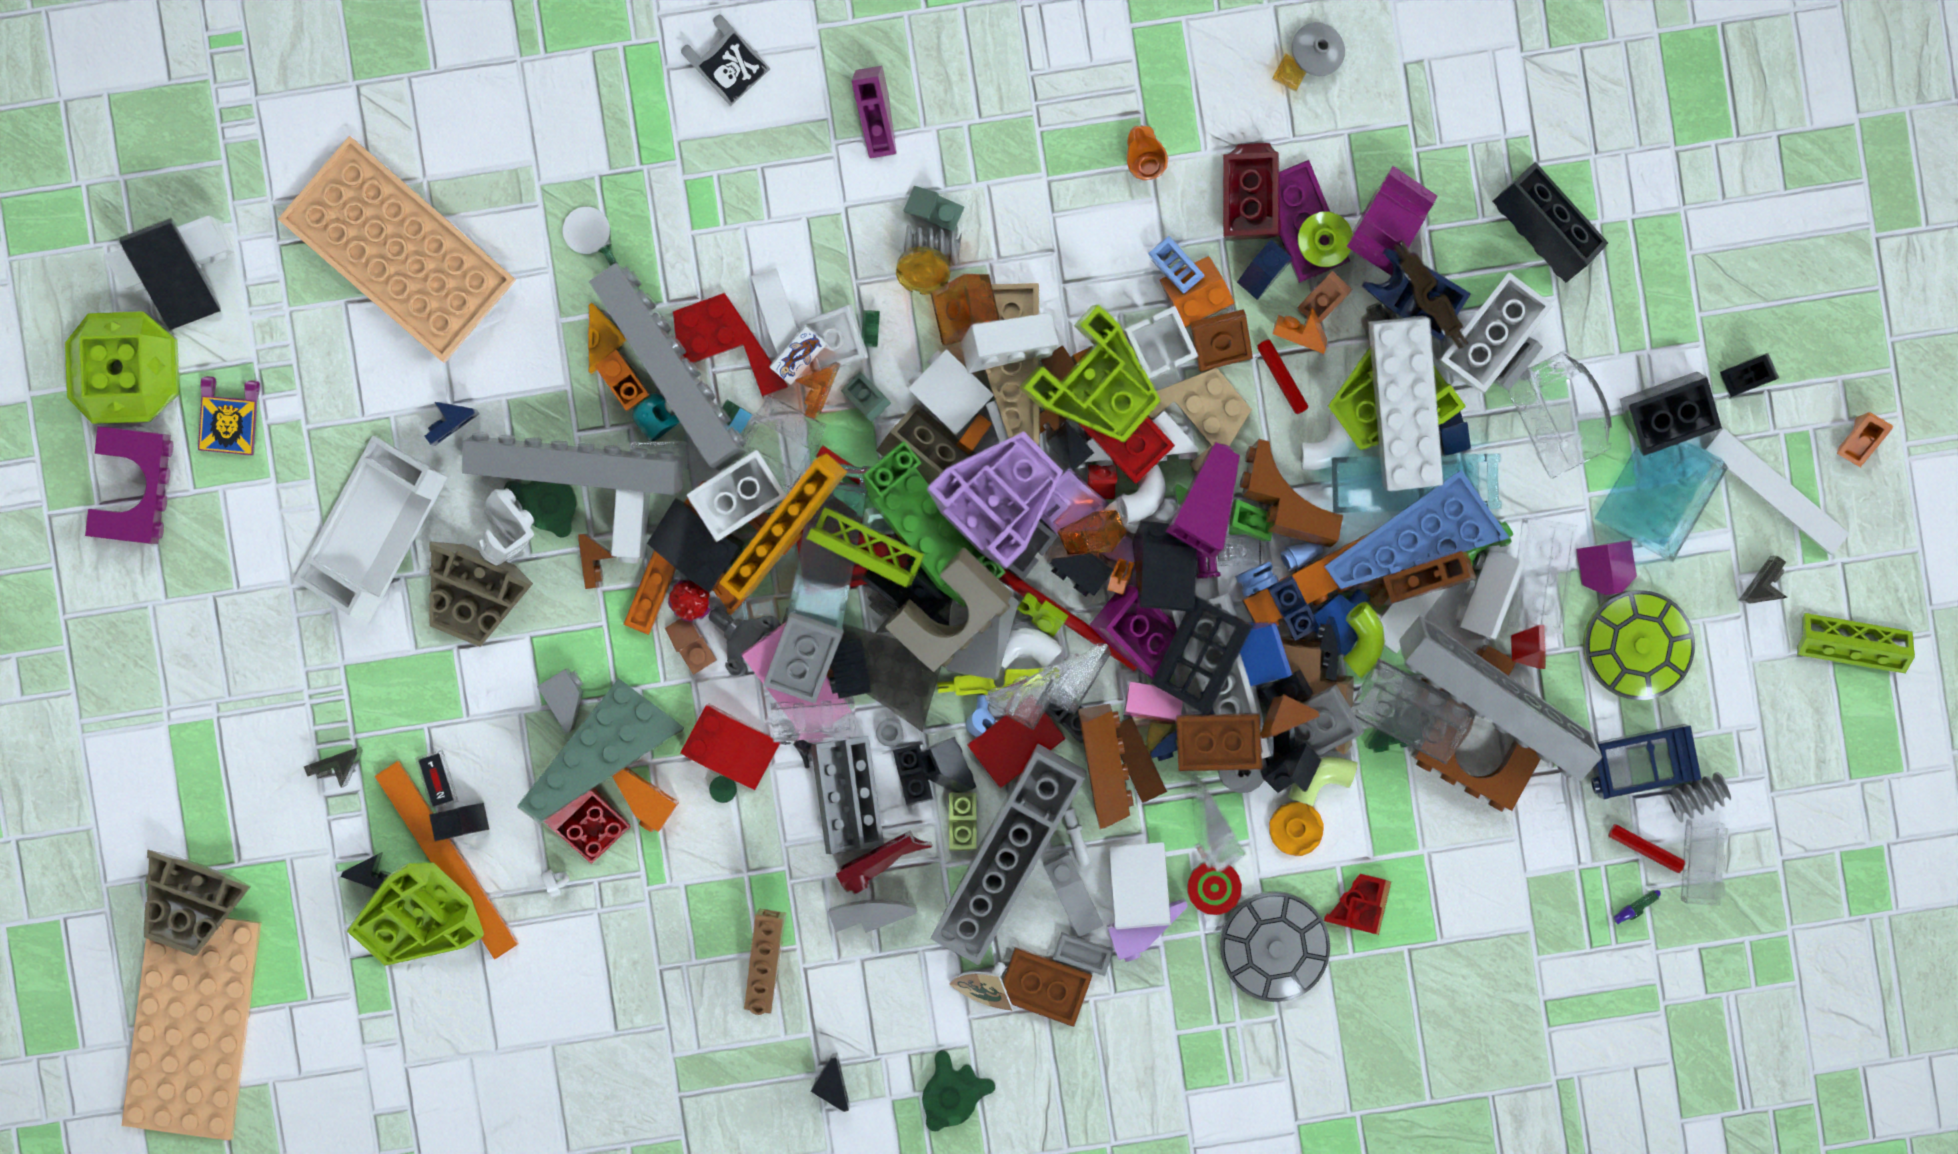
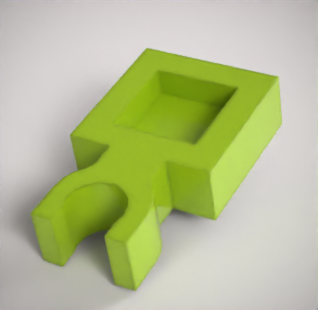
M1029 592L1017 607V610L1023 614L1032 616L1031 623L1051 637L1055 636L1068 617L1067 614L1048 601H1045L1043 605L1040 604Z

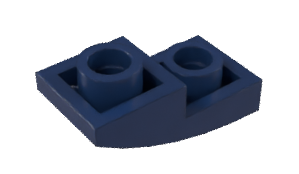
M1292 575L1267 588L1295 641L1319 629V625Z
M1177 728L1161 738L1149 751L1151 758L1157 757L1158 761L1174 757L1173 752L1178 751L1176 743Z

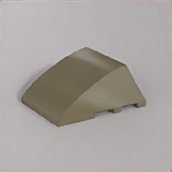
M432 541L429 543V551L431 552V567L429 568V575L431 576L429 626L481 647L533 583L515 565L506 561L497 566L493 565L482 557L479 550L465 544Z
M148 849L147 858H149L148 876H146L148 890L147 902L145 903L144 938L197 956L251 886L234 876L193 861Z

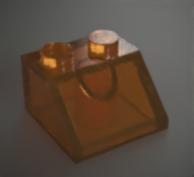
M962 274L931 293L942 346L961 342L971 325L1000 321L989 274Z

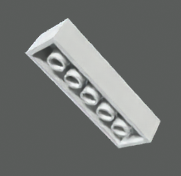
M1419 316L1368 322L1383 488L1387 491L1443 485L1429 318Z

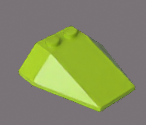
M1370 347L1328 404L1329 409L1359 450L1379 444ZM1433 364L1439 425L1460 412L1466 405Z
M408 863L389 874L347 930L354 939L384 966L463 949L484 935L471 897L435 863Z

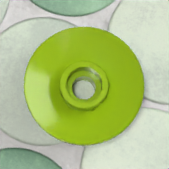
M1319 212L1313 214L1300 227L1298 233L1300 252L1313 265L1319 267L1335 266L1341 263L1351 251L1347 244L1353 234L1348 222L1336 213ZM1324 235L1329 238L1328 245L1324 246L1320 243L1319 239L1321 236Z

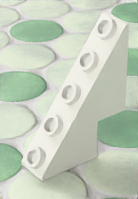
M1163 411L1153 422L1176 446L1160 461H1168L1167 455H1178L1179 460L1194 459L1195 453L1199 449L1170 416ZM1090 439L1087 445L1093 450L1094 454L1085 462H1096V465L1099 466L1113 465V461L1093 439ZM1083 462L1078 468H1085V462Z

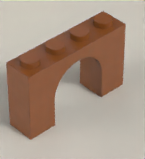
M1443 699L1412 754V757L1418 759L1415 765L1428 772H1431L1432 768L1442 773L1441 779L1452 785H1455L1458 781L1466 786L1464 789L1466 793L1479 799L1480 795L1489 798L1488 805L1503 812L1504 808L1513 811L1541 759L1537 756L1535 750L1530 747L1527 749L1522 747L1514 739L1502 763L1495 771L1484 776L1468 775L1457 763L1455 745L1472 713Z

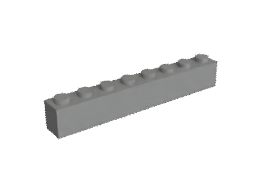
M473 433L472 437L464 440L462 444V473L675 495L682 490L683 457L674 456V452L659 451L657 454H649L646 449L634 448L629 452L621 451L619 446H605L604 449L594 448V444L591 443L569 446L567 441L561 440L551 441V444L542 443V440L539 438H526L525 441L515 440V436L511 435L489 438L488 433Z

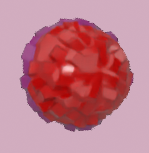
M689 579L678 581L673 586V590L669 594L668 605L675 616L680 617L684 621L693 622L694 619H703L711 611L708 608L709 592Z

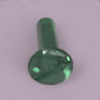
M606 244L598 252L604 254L610 266L615 263L618 264L611 252L612 244Z

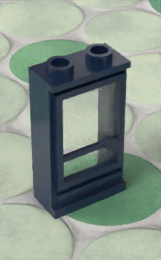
M1681 724L1596 742L1602 758L1593 767L1594 778H1591V785L1594 794H1598V797L1604 800L1665 786L1702 780L1691 725Z

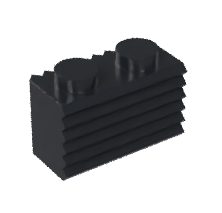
M862 637L839 642L830 665L834 673V677L829 678L832 694L838 693V698L841 699L871 693L872 688Z

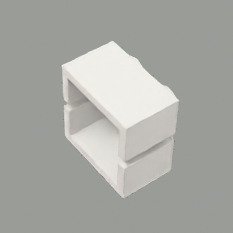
M1176 306L1152 316L1151 321L1153 324L1149 325L1148 319H1145L1123 331L1149 379L1169 371V364H1172L1174 369L1198 357Z

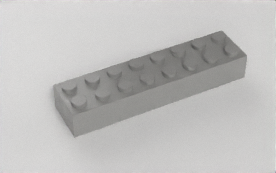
M615 263L591 279L589 283L708 465L720 471L747 453L743 448V445L746 444L744 438L738 430L735 431L733 427L730 428L728 425L731 419L723 407L720 408L718 404L713 402L716 396L707 384L705 385L703 381H699L700 371L693 362L684 358L683 354L686 353V350L678 339L669 335L668 332L671 330V327L663 316L660 317L657 312H654L653 309L657 306L648 293L645 294L642 289H639L642 283L636 274L630 271L627 266L623 268Z
M1420 615L1399 639L1401 653L1405 661L1404 665L1415 674L1420 672L1427 677V681L1437 689L1442 687L1448 691L1449 696L1459 704L1464 702L1469 705L1471 711L1481 719L1488 718L1493 722L1492 724L1497 730L1504 734L1508 732L1513 735L1519 745L1526 749L1530 747L1535 750L1537 756L1544 762L1550 763L1551 761L1556 764L1559 771L1566 777L1571 778L1573 776L1582 781L1602 758L1593 733Z

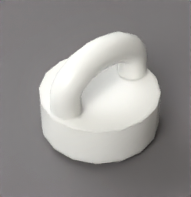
M550 869L541 874L546 890L552 898L561 895L560 888L569 882V875L566 872L554 874Z

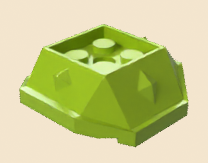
M144 311L88 313L65 342L67 398L92 424L151 422L180 394L178 339ZM120 360L123 368L118 375H115L112 369L113 364Z

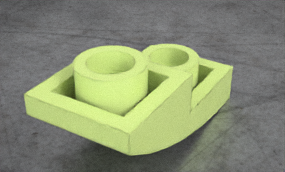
M949 793V851H977V793Z

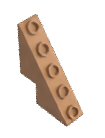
M1280 637L1291 672L1294 673L1301 670L1314 693L1310 697L1336 684L1353 712L1354 676L1338 675L1336 680L1325 678L1327 669L1322 668L1325 653L1328 651L1320 650L1322 641L1305 639L1295 641L1294 638ZM1352 740L1335 749L1342 754H1346L1352 746Z
M759 908L755 914L744 1009L750 1010L755 1015L771 1014L783 945L782 937L786 912Z

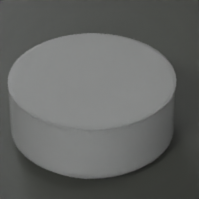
M885 719L877 726L876 737L884 746H895L903 738V727L895 719Z

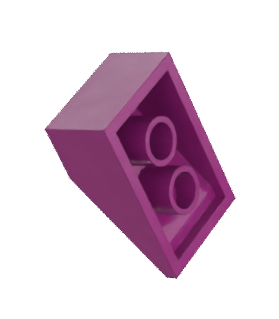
M1127 585L1123 595L1115 592L1090 623L1094 631L1108 645L1152 680L1177 631L1176 625L1161 609L1139 607L1137 586Z

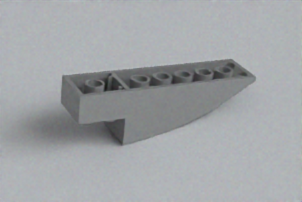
M1040 744L1036 746L1017 782H1014L930 939L973 963L980 964L1083 783L1087 770Z

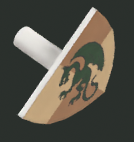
M1001 962L995 963L991 973L971 971L956 976L949 983L950 986L974 1001L987 1006L1013 1011V1006L1001 979L1006 968Z

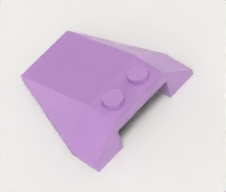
M1022 432L947 468L927 490L941 514L981 554L1006 569L1026 549L1063 471L1025 432Z

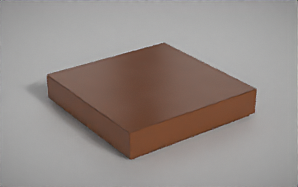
M1244 309L1190 323L1194 348L1198 354L1196 359L1200 372L1253 359Z

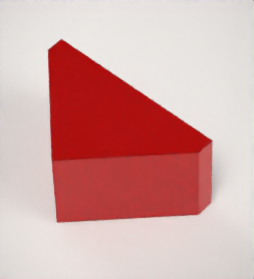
M1537 625L1511 635L1513 662L1537 669H1546L1544 625Z

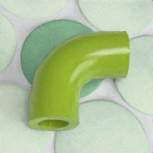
M1367 602L1358 604L1346 616V621L1355 630L1358 640L1355 647L1342 658L1360 679L1381 658L1385 645L1383 624Z

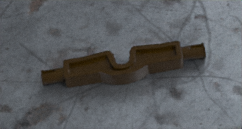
M1403 240L1398 241V244L1395 243L1393 248L1401 258V261L1398 263L1412 284V295L1420 309L1433 317L1445 336H1451L1458 349L1464 348L1463 345H1468V341L1460 331L1463 325L1455 314L1448 297L1440 294L1432 299H1427V293L1436 286L1437 280L1425 267L1418 254L1410 253Z

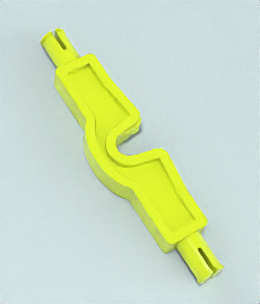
M1042 668L1006 669L1004 671L1005 682L1001 687H997L994 684V679L973 675L955 676L954 681L937 682L938 687L948 686L946 688H938V694L955 692L959 696L983 693L989 697L1001 698L1009 696L1020 689L1044 687L1046 682H1061V676L1050 677L1061 675L1060 670L1043 672Z

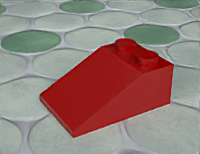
M708 703L704 707L680 754L708 769L756 790L781 741Z

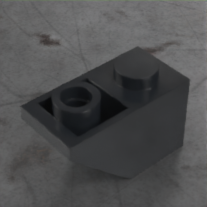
M1092 553L1055 558L1049 563L1054 566L1051 572L1063 581L1066 577L1076 583L1073 588L1085 597L1089 593L1095 596L1114 570Z
M955 737L936 743L916 753L926 779L955 793L966 792L977 787L973 774L964 759L962 748L957 743Z

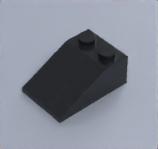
M676 497L647 544L686 578L710 593L717 588L745 542L731 533L716 542L698 512Z
M1141 521L1132 540L1139 607L1193 612L1195 609L1197 549L1166 532L1169 524Z

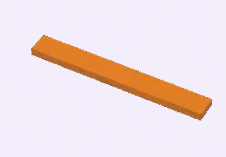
M397 761L375 775V778L430 862L435 863L471 897L484 931L481 940L494 960L519 944L452 840L449 838L435 842L429 814H433V811L401 762Z

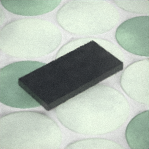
M172 218L119 237L122 249L169 330L221 311L220 304Z

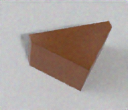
M1285 695L1274 697L1260 735L1262 739L1275 736L1320 717V714L1317 710Z

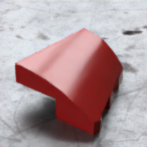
M1359 874L1353 881L1349 891L1344 892L1339 898L1340 902L1330 914L1327 913L1325 915L1324 921L1379 935L1391 881Z

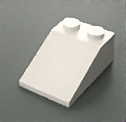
M755 450L686 496L717 542L783 500L787 495L758 450Z

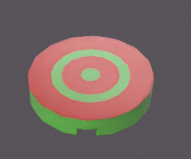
M1209 860L1200 863L1192 870L1188 879L1187 892L1189 899L1198 910L1205 914L1220 915L1227 913L1236 906L1241 897L1242 883L1239 874L1231 865L1223 861Z

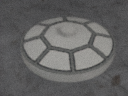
M1269 891L1258 893L1245 899L1230 913L1221 932L1220 955L1228 976L1239 989L1259 1000L1282 1002L1305 994L1320 980L1329 961L1330 938L1322 917L1308 902L1287 892Z

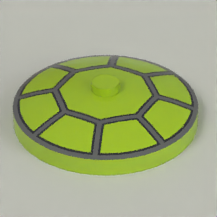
M1632 590L1612 596L1595 610L1584 632L1583 652L1587 667L1592 676L1606 690L1627 699L1648 700L1670 692L1684 679L1693 662L1695 638L1688 617L1675 602L1666 596L1652 591Z

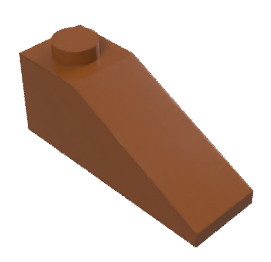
M1459 551L1385 576L1383 579L1390 601L1393 604L1474 580L1476 576L1468 552Z

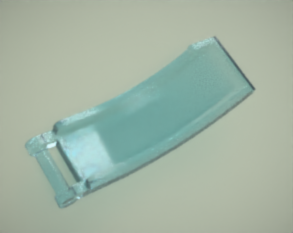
M1500 453L1441 455L1443 482L1459 470H1462L1479 495V463L1487 462L1488 501L1484 502L1489 509H1502V500H1499L1498 462H1501ZM1380 456L1332 457L1333 513L1401 512L1437 487L1387 491L1382 485Z
M839 464L847 471L845 476L860 478V485L839 482L805 525L787 619L790 612L842 629L855 562L807 539L810 529L816 527L824 507L835 510L862 524L867 489L862 475L871 468V466L863 465V468ZM828 515L822 529L832 534L842 531L838 519ZM844 523L846 529L852 527V526H850V525ZM858 529L847 532L851 543L856 546L859 544L861 532ZM843 534L837 535L838 537L844 539Z

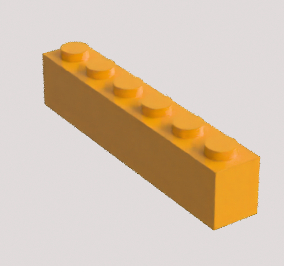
M828 454L815 459L719 583L739 601L751 595L846 475L847 471Z

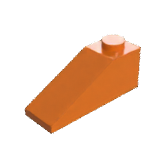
M627 767L612 776L635 817L640 820L639 825L650 832H653L654 829L659 832L679 804V801Z

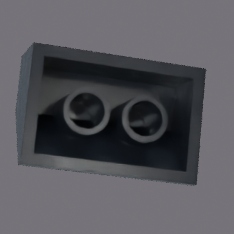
M1698 371L1619 399L1626 424L1643 456L1722 428L1708 377Z

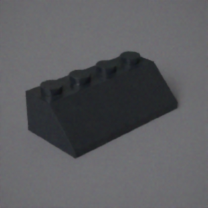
M1536 162L1492 201L1497 206L1498 211L1506 216L1515 226L1516 231L1521 236H1524L1533 246L1535 252L1551 266L1553 272L1565 283L1587 267L1608 244L1607 240Z

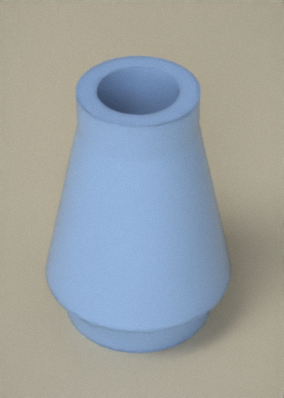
M1304 542L1286 546L1285 550L1280 552V556L1285 568L1289 572L1293 570L1298 572L1317 556L1323 554L1322 545Z

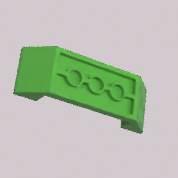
M903 441L862 475L869 499L904 545L925 554L920 566L936 587L961 606L966 607L964 599L940 577L944 566L960 550L965 548L997 579L1005 571L999 564L981 554L941 514L927 490L929 484L916 469L921 464L920 460L907 443Z

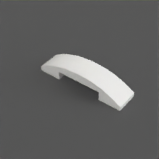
M774 268L753 275L751 278L778 356L798 334V329L778 269ZM810 364L799 376L812 372Z

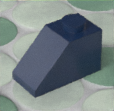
M1270 240L1252 260L1237 283L1256 300H1259L1294 258L1276 242Z

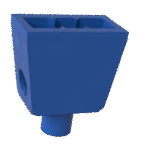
M1358 588L1348 600L1337 593L1313 613L1319 627L1320 624H1326L1328 616L1334 617L1340 635L1342 656L1347 655L1358 640L1355 630L1347 623L1346 616L1355 606L1370 600Z

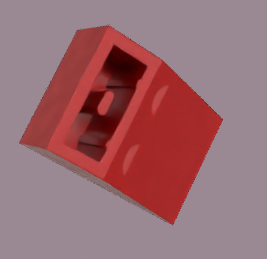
M595 787L543 821L591 864L631 827Z

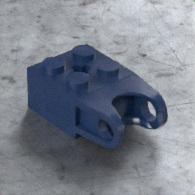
M1385 248L1382 253L1392 263V276L1382 284L1364 281L1362 287L1384 306L1402 318L1419 316L1429 318L1431 335L1442 341L1445 335L1433 317L1420 309L1413 298L1412 284L1398 264L1401 261L1400 256L1396 251ZM1425 265L1437 280L1436 286L1427 293V299H1432L1440 294L1446 295L1455 314L1458 315L1471 293Z

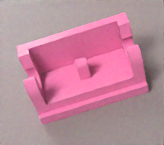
M1130 682L1124 715L1177 724L1176 716L1181 715L1183 701L1156 686Z

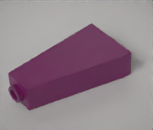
M1217 442L1206 453L1166 530L1169 534L1213 559L1223 550L1240 458V455L1236 454L1231 447Z

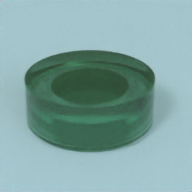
M723 775L717 776L710 784V795L719 803H727L736 796L737 784L734 780Z

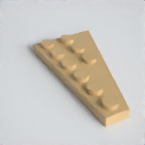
M1039 283L956 285L970 326L1040 315ZM1033 357L1020 362L985 369L1008 437L1012 438L1025 432L1040 447V407L1019 389V386L1035 368L1040 367V359Z

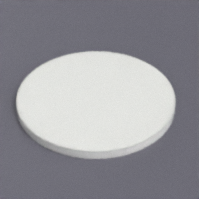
M580 207L573 210L566 217L563 224L565 242L572 250L581 254L598 252L606 245L610 236V225L606 216L601 211L592 207Z

